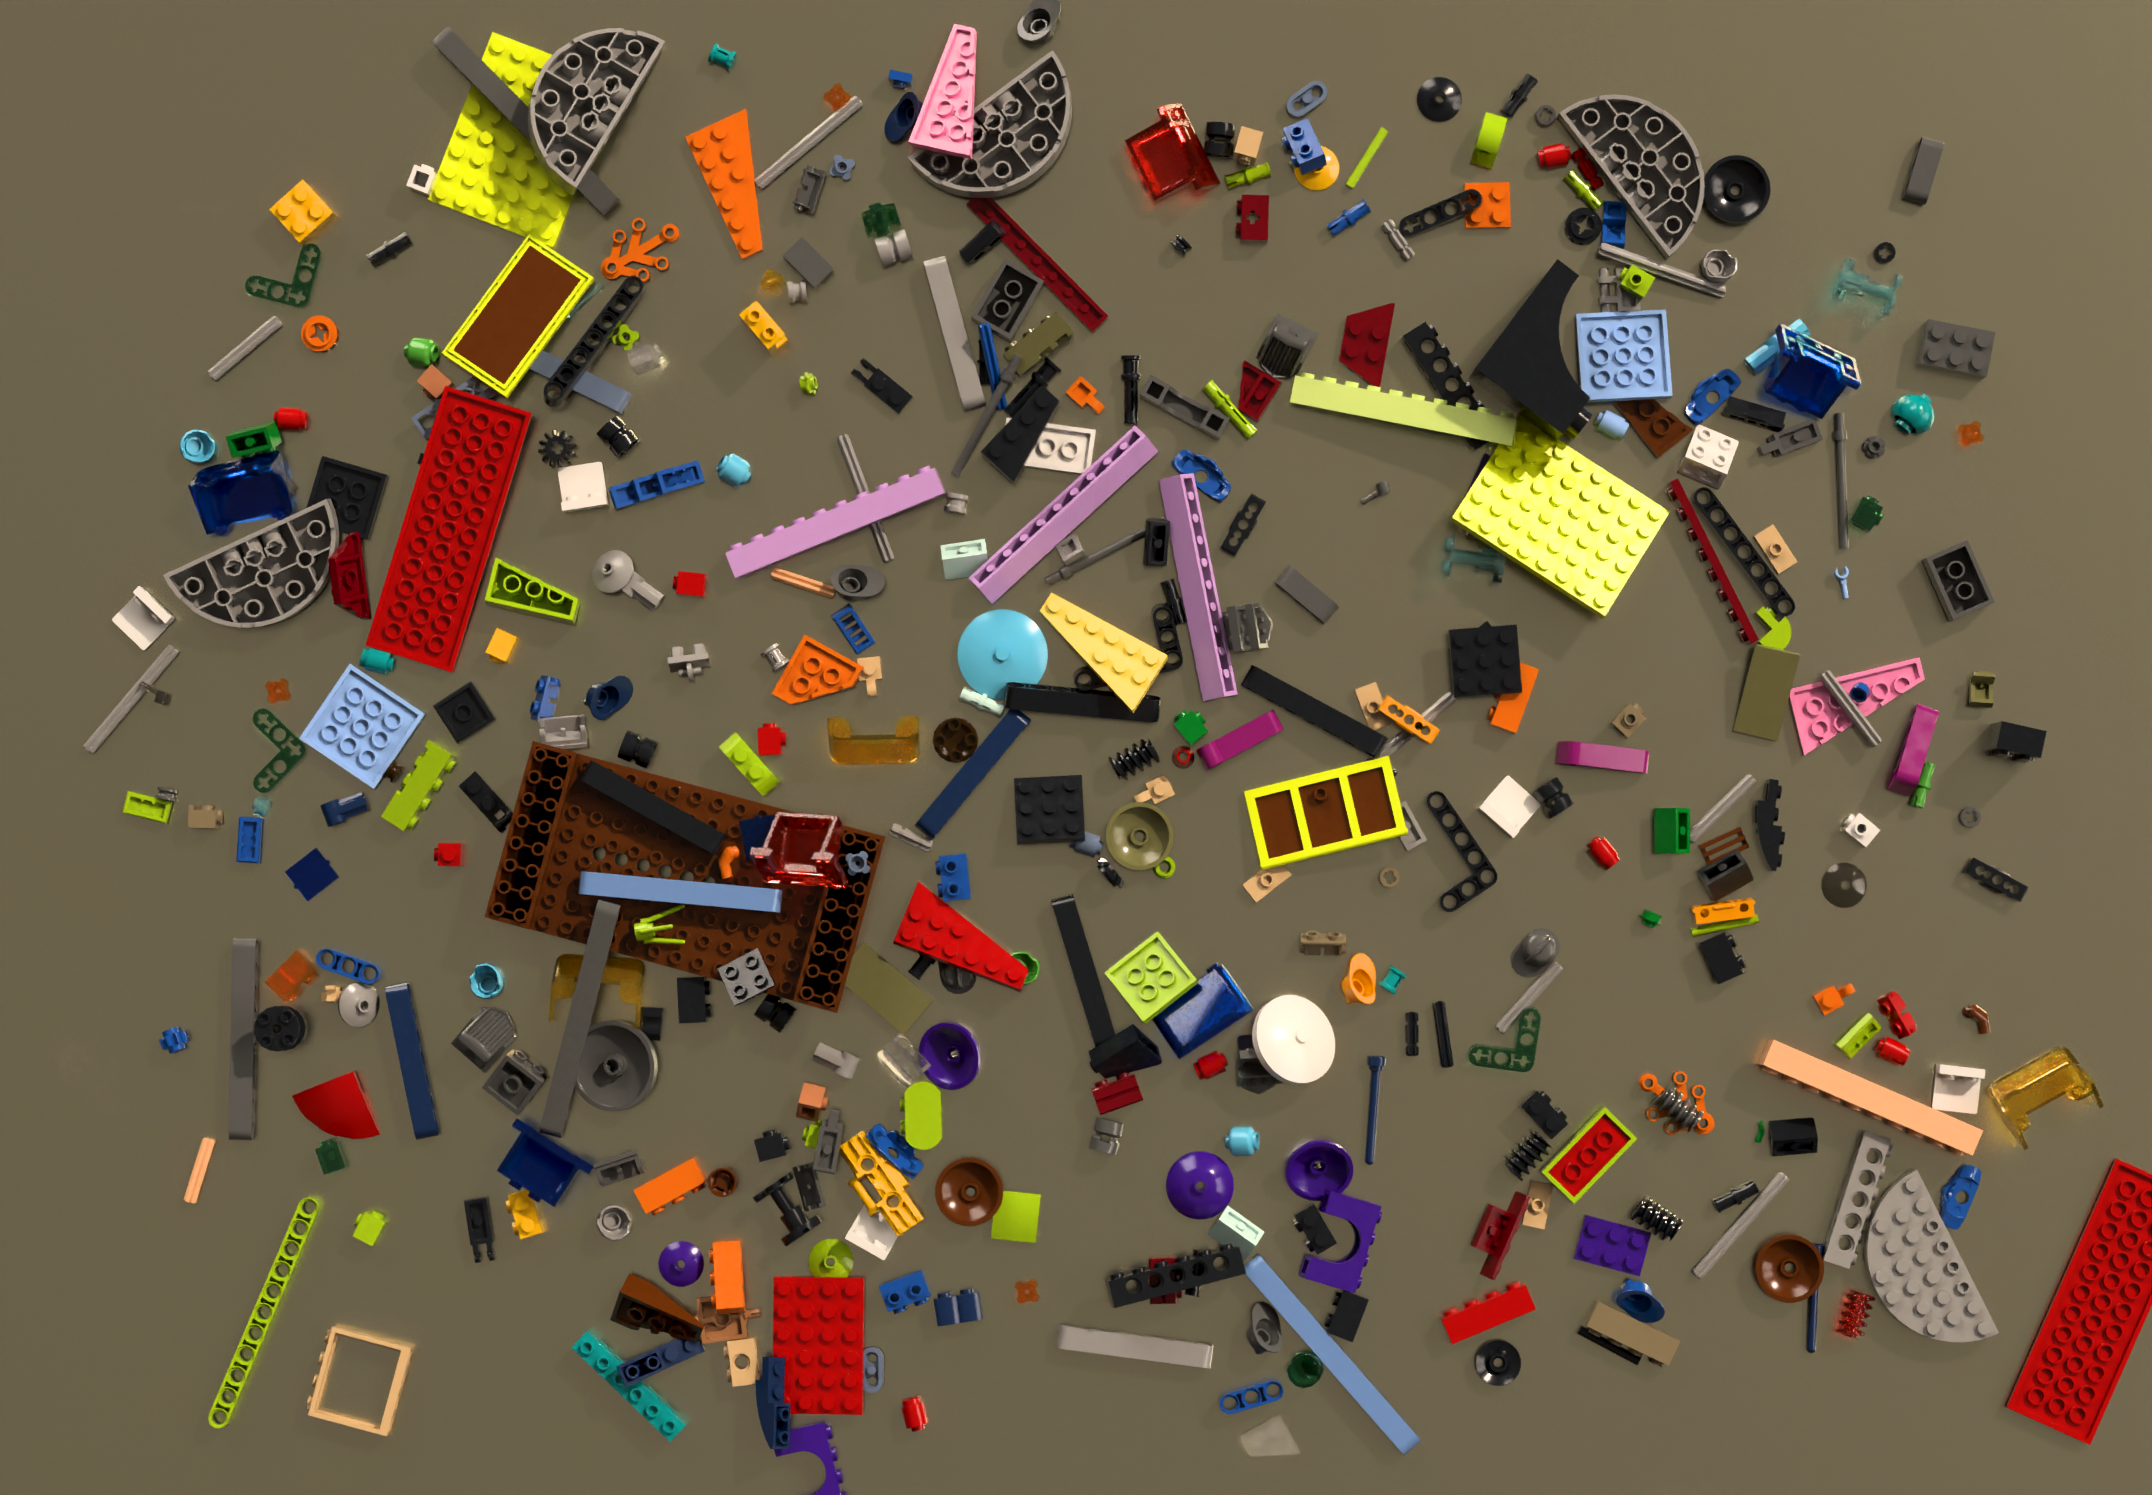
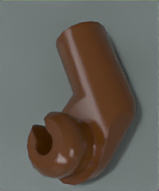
M1978 1005L1967 1006L1964 1009V1014L1967 1018H1973L1978 1022L1979 1034L1991 1033L1987 1012Z

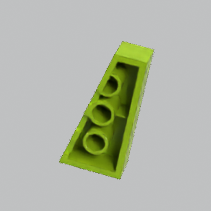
M495 557L485 597L487 606L575 626L580 606L578 598L554 586H550L540 579Z
M430 740L424 746L427 748V751L419 755L414 762V771H410L401 784L402 789L396 791L381 815L382 818L404 832L414 828L418 822L417 814L420 810L425 811L431 802L428 799L433 791L437 792L444 782L441 778L445 772L449 774L456 764L453 761L456 756Z

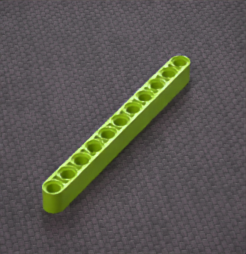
M314 1197L302 1199L297 1206L210 1410L208 1421L214 1428H223L230 1423L320 1213L321 1204ZM307 1201H311L315 1205V1210L312 1214H308L304 1210V1204ZM298 1222H302L306 1226V1232L303 1235L295 1231V1225ZM289 1243H293L297 1247V1253L294 1256L286 1252V1246ZM280 1264H284L288 1268V1274L285 1277L277 1273V1267ZM271 1285H275L279 1289V1295L276 1298L271 1297L268 1293ZM262 1306H266L270 1310V1316L267 1319L262 1318L259 1314ZM253 1327H257L261 1331V1337L257 1340L253 1339L250 1335ZM244 1348L251 1350L252 1358L250 1360L242 1358L241 1352ZM235 1369L242 1371V1381L234 1380L232 1374ZM226 1390L233 1392V1402L225 1401L223 1395ZM217 1411L224 1413V1423L216 1422L214 1416Z

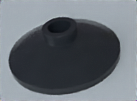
M1435 77L1427 80L1420 87L1417 94V105L1424 117L1434 122H1445L1452 119L1458 113L1462 104L1460 89L1453 81L1444 77ZM1439 94L1443 95L1444 101L1438 102L1436 96Z
M1495 1340L1488 1342L1479 1350L1476 1356L1477 1372L1488 1384L1494 1386L1509 1384L1520 1372V1355L1517 1349L1506 1341ZM1496 1358L1502 1360V1364L1499 1367L1494 1366L1493 1362Z

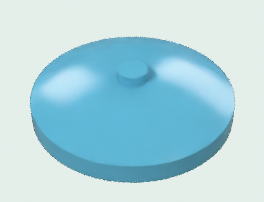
M993 610L975 618L964 630L958 645V664L964 679L976 692L981 695L986 694L991 699L1004 700L1005 687L1008 682L1038 684L1046 669L1048 649L1043 633L1030 618L1012 610Z

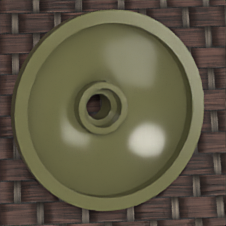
M1136 802L1123 806L1111 817L1106 829V844L1110 854L1119 864L1132 870H1147L1159 865L1168 856L1173 845L1174 833L1169 818L1161 809L1149 803ZM1141 832L1144 835V839L1137 841L1135 839L1136 833Z

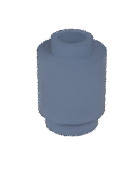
M1085 831V841L1070 842L1069 848L1074 849V852L1094 858L1095 854L1100 855L1104 842L1100 841L1101 836Z

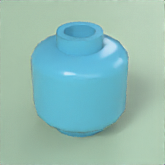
M734 453L728 456L724 455L716 467L718 478L732 487H736L740 483L745 484L751 475V472L748 471L749 463Z
M1250 1126L1233 1127L1229 1135L1225 1136L1226 1149H1230L1231 1154L1234 1156H1252L1259 1149V1134Z

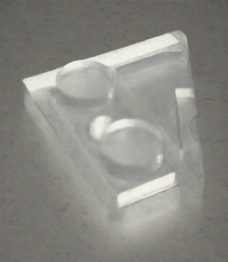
M1280 1414L1240 1436L1251 1457L1301 1453Z

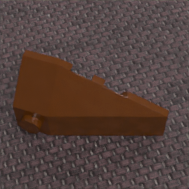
M630 1273L619 1292L610 1319L629 1329H650L653 1334L665 1332L669 1333L673 1338L693 1342L699 1341L704 1328L701 1322L653 1284Z

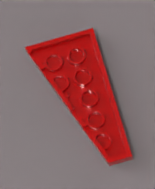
M918 881L893 944L1020 992L1029 969Z

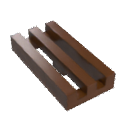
M1738 827L1699 845V848L1708 866L1736 849L1712 860L1709 858L1710 855L1738 842L1742 843V846L1736 848L1739 852L1749 848V845L1742 833L1741 827ZM1736 833L1738 834V838L1706 852V847Z

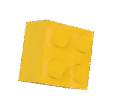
M303 179L269 209L302 246L336 217Z

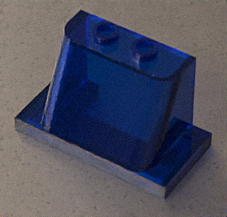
M1781 323L1777 326L1775 332L1780 352L1764 384L1765 393L1774 396L1782 403L1787 402L1801 412L1806 411L1823 419L1846 386L1857 390L1861 385L1856 360Z
M516 1118L512 1128L519 1132L520 1135L500 1164L497 1172L510 1180L508 1184L519 1191L521 1188L529 1192L527 1196L539 1203L542 1200L555 1208L579 1171L590 1177L595 1169L586 1161L576 1155H572Z

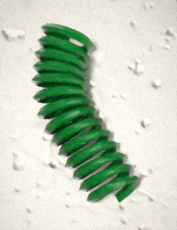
M1763 1120L1757 1123L1759 1127V1133L1755 1139L1757 1143H1761L1765 1134Z

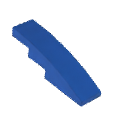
M697 460L633 479L630 482L615 485L608 489L614 508L617 510L704 483L705 480Z

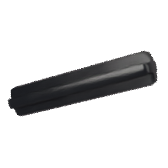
M1436 1001L1433 1003L1440 1061L1442 1068H1448L1454 1064L1446 1004L1444 1001Z

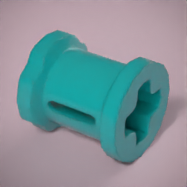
M715 43L708 62L712 63L714 61L725 66L726 70H730L737 52H729L720 48L719 44Z
M1390 965L1389 972L1378 985L1395 995L1397 987L1407 975Z

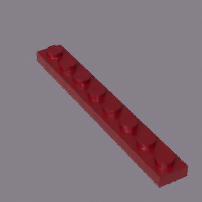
M972 198L966 204L985 225L994 220L1005 230L1006 235L1001 241L1038 278L1044 280V284L1092 333L1109 317L992 198Z
M1677 478L1669 482L1667 493L1672 501L1676 500L1679 506L1677 509L1678 515L1682 521L1686 520L1689 529H1687L1688 535L1692 541L1696 540L1699 549H1697L1698 555L1703 562H1707L1710 568L1707 570L1709 577L1713 582H1717L1720 588L1717 592L1721 600L1727 602L1730 608L1727 610L1733 622H1737L1740 628L1738 634L1743 643L1747 641L1748 645L1758 641L1759 639L1679 479Z

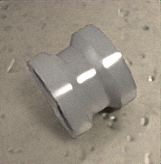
M801 280L799 283L788 281L789 304H794L796 301L807 303L806 280Z
M946 493L948 501L947 505L944 506V511L966 514L965 502L968 501V496Z

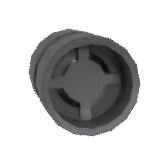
M1096 1117L1094 1125L1096 1135L1091 1137L1089 1148L1117 1155L1120 1146L1118 1138L1122 1137L1125 1124ZM1102 1135L1111 1136L1110 1142L1102 1141Z

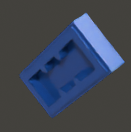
M239 817L236 862L260 863L263 818Z

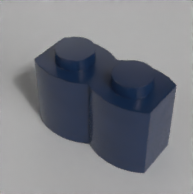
M973 1288L960 1290V1295L951 1296V1292L937 1294L938 1298L934 1299L938 1326L983 1319L979 1293L974 1292Z

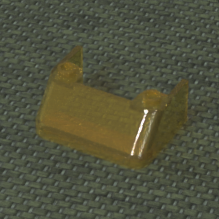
M562 954L556 959L551 984L549 1021H556L558 999H567L573 994L574 983L578 980L584 955ZM608 957L601 984L620 985V998L625 1003L637 1004L635 1027H642L646 966L643 961L636 958Z
M2056 1047L1994 1081L1989 1086V1093L2008 1129L2024 1150L2028 1149L2022 1133L2030 1126V1120L2027 1115L2066 1094L2071 1100L2075 1101L2082 1100L2090 1095L2099 1108L2103 1107L2094 1081L2066 1047Z

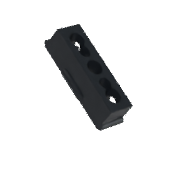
M1731 396L1728 398L1726 407L1721 413L1725 417L1776 432L1782 431L1785 427L1783 423L1786 412Z
M1251 493L1242 511H1238L1230 525V532L1220 547L1221 549L1234 556L1237 554L1242 543L1249 537L1255 527L1257 517L1266 503L1265 500ZM1255 504L1257 511L1252 512V518H1246L1245 513L1249 512L1248 506ZM1240 521L1247 522L1248 527L1246 529H1240L1238 523ZM1235 532H1240L1241 537L1237 538L1238 544L1231 546L1229 540L1235 537Z
M1972 858L1965 871L1966 875L2017 902L2023 900L2029 888L2011 878L2010 874L1995 866L1990 867L1976 858ZM1980 866L1982 872L1987 871L1989 874L1988 878H1985L1984 874L1978 875L1976 868ZM1995 875H1997L2000 879V882L1997 885H1995L1992 881ZM2007 882L2009 886L2015 885L2017 892L2012 894L2010 888H2004V883Z

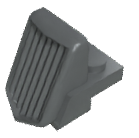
M1277 313L1256 356L1259 358L1260 366L1273 378L1287 379L1293 375L1297 376L1318 333Z
M1261 603L1227 607V612H1221L1229 650L1240 652L1268 648L1274 623L1262 608Z
M482 1007L451 1044L480 1070L486 1073L517 1036L514 1034L515 1027L507 1012L492 1007L486 1009Z
M1252 1035L1239 1036L1237 1040L1238 1059L1236 1063L1237 1087L1241 1086L1253 1093L1262 1094L1273 1088L1276 1084H1282L1280 1080L1273 1077L1260 1063L1253 1046Z

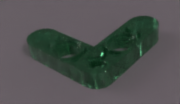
M306 244L302 247L292 285L261 276H251L245 283L246 291L257 298L296 308L306 307L312 296L322 258L320 248L315 244ZM311 248H314V252L317 254L316 257L311 258L310 262L311 265H315L314 269L307 265H302L303 261L308 263L309 257L305 253L306 251L310 252ZM302 270H309L312 277L308 282L300 280L299 274ZM256 280H259V284L267 287V282L270 283L267 288V296L264 295L266 291L261 289L253 292V288L250 287L251 283L254 284ZM275 286L283 287L284 294L282 297L274 298L272 296V289ZM288 288L292 289L290 291L291 294L299 295V292H302L305 300H301L297 304L295 298L289 297V301H285L288 297Z
M259 709L253 715V723L281 750L254 778L253 784L255 789L261 793H269L305 757L307 749L305 744L271 711ZM260 714H268L269 716L267 717V720L271 724H273L274 721L277 722V724L270 729L269 733L266 731V729L270 728L269 726H267L265 723H258L260 721V718L258 717ZM278 728H282L286 732V737L282 741L275 740L273 736L274 731ZM290 737L294 739L290 741L291 744L296 747L298 745L301 746L299 749L301 754L299 756L296 754L292 756L293 750L288 745H286L285 749L282 747V745L289 741ZM278 760H283L286 763V770L283 773H277L274 770V764ZM270 769L271 773L277 776L278 779L275 781L272 777L268 781L270 785L268 788H260L261 782L259 779H266L270 775L266 771Z
M1527 1006L1521 1011L1515 1049L1475 1044L1468 1052L1470 1062L1481 1067L1517 1072L1530 1071L1534 1065L1541 1021L1538 1009L1533 1006ZM1529 1012H1533V1015L1537 1017L1532 1019L1531 1028H1535V1031L1529 1028L1522 1029V1026L1527 1027L1528 1021L1524 1016L1529 1015ZM1525 1033L1533 1036V1042L1529 1045H1524L1520 1041L1521 1036ZM1482 1050V1054L1489 1055L1488 1051L1490 1050L1492 1051L1491 1062H1487L1488 1057L1483 1056L1480 1057V1060H1476V1057L1472 1054ZM1499 1052H1503L1508 1056L1507 1061L1503 1064L1495 1061V1055ZM1511 1054H1515L1514 1059L1519 1060L1522 1059V1056H1526L1530 1062L1525 1063V1066H1521L1519 1061H1513L1514 1065H1510L1512 1061Z

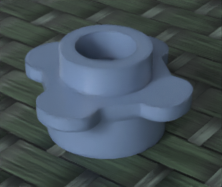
M841 155L834 156L833 167L829 170L830 174L842 177L844 180H849L851 178V169L855 166L854 160L842 158Z
M861 851L859 854L853 855L849 853L846 855L845 859L849 865L847 871L850 875L853 876L859 872H869L870 866L867 865L868 854L865 851ZM856 861H859L860 865L857 866L855 864Z

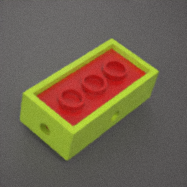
M1602 1106L1540 1172L1571 1203L1575 1204L1637 1138L1606 1107Z

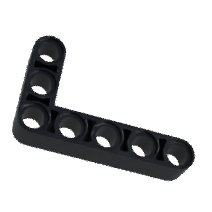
M1159 603L1151 611L1159 646L1157 650L1166 655L1171 653L1178 655L1175 663H1168L1166 661L1159 672L1160 674L1178 669L1183 663V657L1173 613L1167 604ZM1166 610L1168 616L1164 620H1159L1156 618L1157 612ZM1166 631L1173 633V638L1168 642L1161 640L1162 634ZM1089 666L1080 667L1074 672V683L1082 691L1108 686ZM1082 674H1088L1090 680L1086 684H1081L1078 682V677Z
M1434 791L1427 795L1425 799L1426 807L1471 872L1470 876L1439 897V907L1445 912H1453L1494 885L1497 881V872L1442 792ZM1433 795H1437L1442 799V804L1439 808H1434L1430 804V798ZM1445 814H1451L1455 819L1451 827L1443 824V816ZM1458 833H1464L1467 836V843L1463 846L1458 845L1455 841ZM1472 851L1477 852L1480 856L1477 864H1471L1468 860V855ZM1484 870L1490 871L1493 875L1490 883H1484L1481 880V873ZM1465 883H1470L1474 887V892L1470 896H1466L1462 892V886ZM1448 895L1455 899V905L1452 908H1446L1443 904V899Z

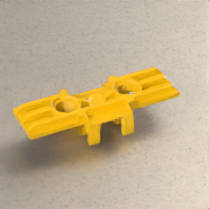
M864 1131L840 1146V1155L856 1176L847 1184L850 1188L853 1187L869 1210L868 1214L870 1217L881 1212L897 1237L924 1220L904 1188L907 1189L910 1186L908 1181L904 1179L902 1174L889 1161H884L877 1150L873 1148ZM866 1159L874 1163V1168L870 1171H864L861 1168V1163ZM867 1179L880 1195L881 1201L875 1204L860 1182ZM896 1196L900 1201L899 1205L895 1208L889 1207L886 1203Z

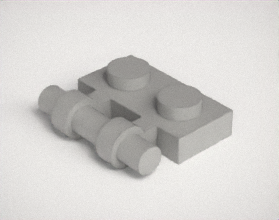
M1630 266L1615 267V276H1609L1608 267L1599 268L1600 277H1598V284H1600L1601 288L1599 304L1601 305L1602 312H1611L1610 304H1617V312L1641 311L1640 299L1619 287L1621 280L1618 278L1624 267L1629 269ZM1616 283V296H1610L1609 284Z

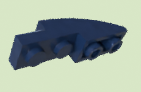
M677 1338L616 1366L624 1386L628 1387L696 1356L705 1350L700 1339L698 1342Z
M763 1357L762 1380H756V1401L759 1419L770 1449H790L791 1403H784L785 1357Z

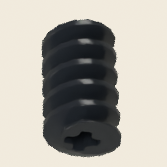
M1149 738V743L1143 739L1140 740L1141 747L1135 743L1132 744V752L1125 748V756L1117 752V760L1111 756L1108 758L1118 778L1122 776L1127 780L1128 771L1132 775H1136V767L1143 771V763L1151 767L1152 758L1157 763L1160 762L1159 756Z
M1531 1131L1533 1139L1524 1138L1526 1146L1521 1143L1518 1144L1520 1152L1516 1150L1511 1151L1514 1158L1505 1157L1507 1165H1504L1520 1181H1523L1521 1173L1529 1175L1528 1166L1536 1168L1534 1160L1542 1162L1543 1159L1540 1154L1543 1153L1548 1156L1547 1147L1552 1148L1535 1131Z
M1643 1197L1635 1208L1631 1220L1640 1217L1639 1225L1647 1222L1646 1230L1655 1227V1236L1662 1232L1661 1240L1670 1237L1671 1241L1680 1229L1683 1220L1679 1218L1674 1222L1675 1214L1672 1213L1667 1216L1668 1210L1666 1208L1659 1212L1660 1204L1657 1203L1652 1206L1653 1200L1649 1198L1644 1202L1645 1197Z

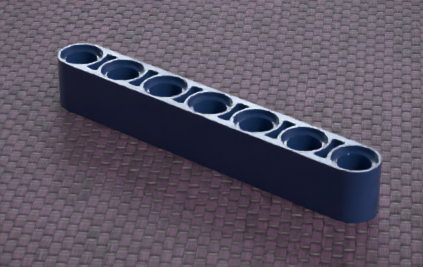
M1010 709L914 826L932 840L1025 729L1031 719L1020 710Z
M405 982L386 986L385 994L415 1138L419 1140L438 1136L439 1128L409 984Z

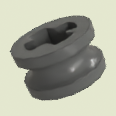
M1549 105L1539 107L1535 115L1537 123L1544 127L1553 124L1556 119L1555 109ZM1543 110H1547V113L1550 111L1552 114L1547 122L1544 121L1545 118L1543 120L1540 118Z
M157 787L159 794L155 798L176 801L174 795L178 792L177 790Z
M1974 807L1965 808L1960 814V821L1967 828L1977 826L1981 820L1980 812ZM1974 812L1976 814L1974 816L1976 821L1967 823L1965 821L1967 817H1964L1965 813L1970 814Z

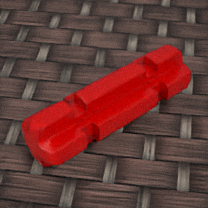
M1580 148L1574 151L1571 156L1575 162L1579 163L1577 166L1586 180L1589 179L1591 188L1597 190L1602 187L1604 181L1600 176H1597V170L1590 159H1586V153L1583 149Z

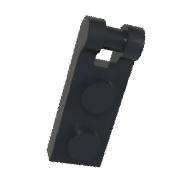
M475 771L459 787L493 826L502 833L506 829L505 826L511 822L513 812ZM502 810L505 815L498 820L495 815Z

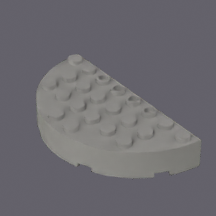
M624 28L595 30L572 39L571 42L559 48L543 66L530 98L528 108L529 136L534 152L546 173L555 183L572 196L576 193L660 55L665 44L664 40L638 30L637 32L624 30Z
M1052 50L974 108L972 159L920 148L908 157L913 168L936 187L968 198L1004 196L1016 192L1037 180L1050 168L1061 153L1072 121V97L1069 83L1060 60Z
M1601 95L1579 101L1561 111L1557 116L1558 119L1583 149L1587 157L1666 259L1669 258L1691 233L1698 220L1704 198V171L1702 170L1698 150L1686 129L1667 111L1662 110L1649 101L1627 95Z
M325 499L163 576L168 586L193 612L212 622L231 627L251 628L286 620L307 607L323 590L330 578L328 559L339 547V527L331 499Z
M1912 1169L1894 1181L1882 1197L1879 1198L1867 1223L1864 1237L1865 1269L1874 1293L1884 1308L1901 1324L1932 1339L1946 1342H1971L1998 1334L1999 1331L1918 1170Z

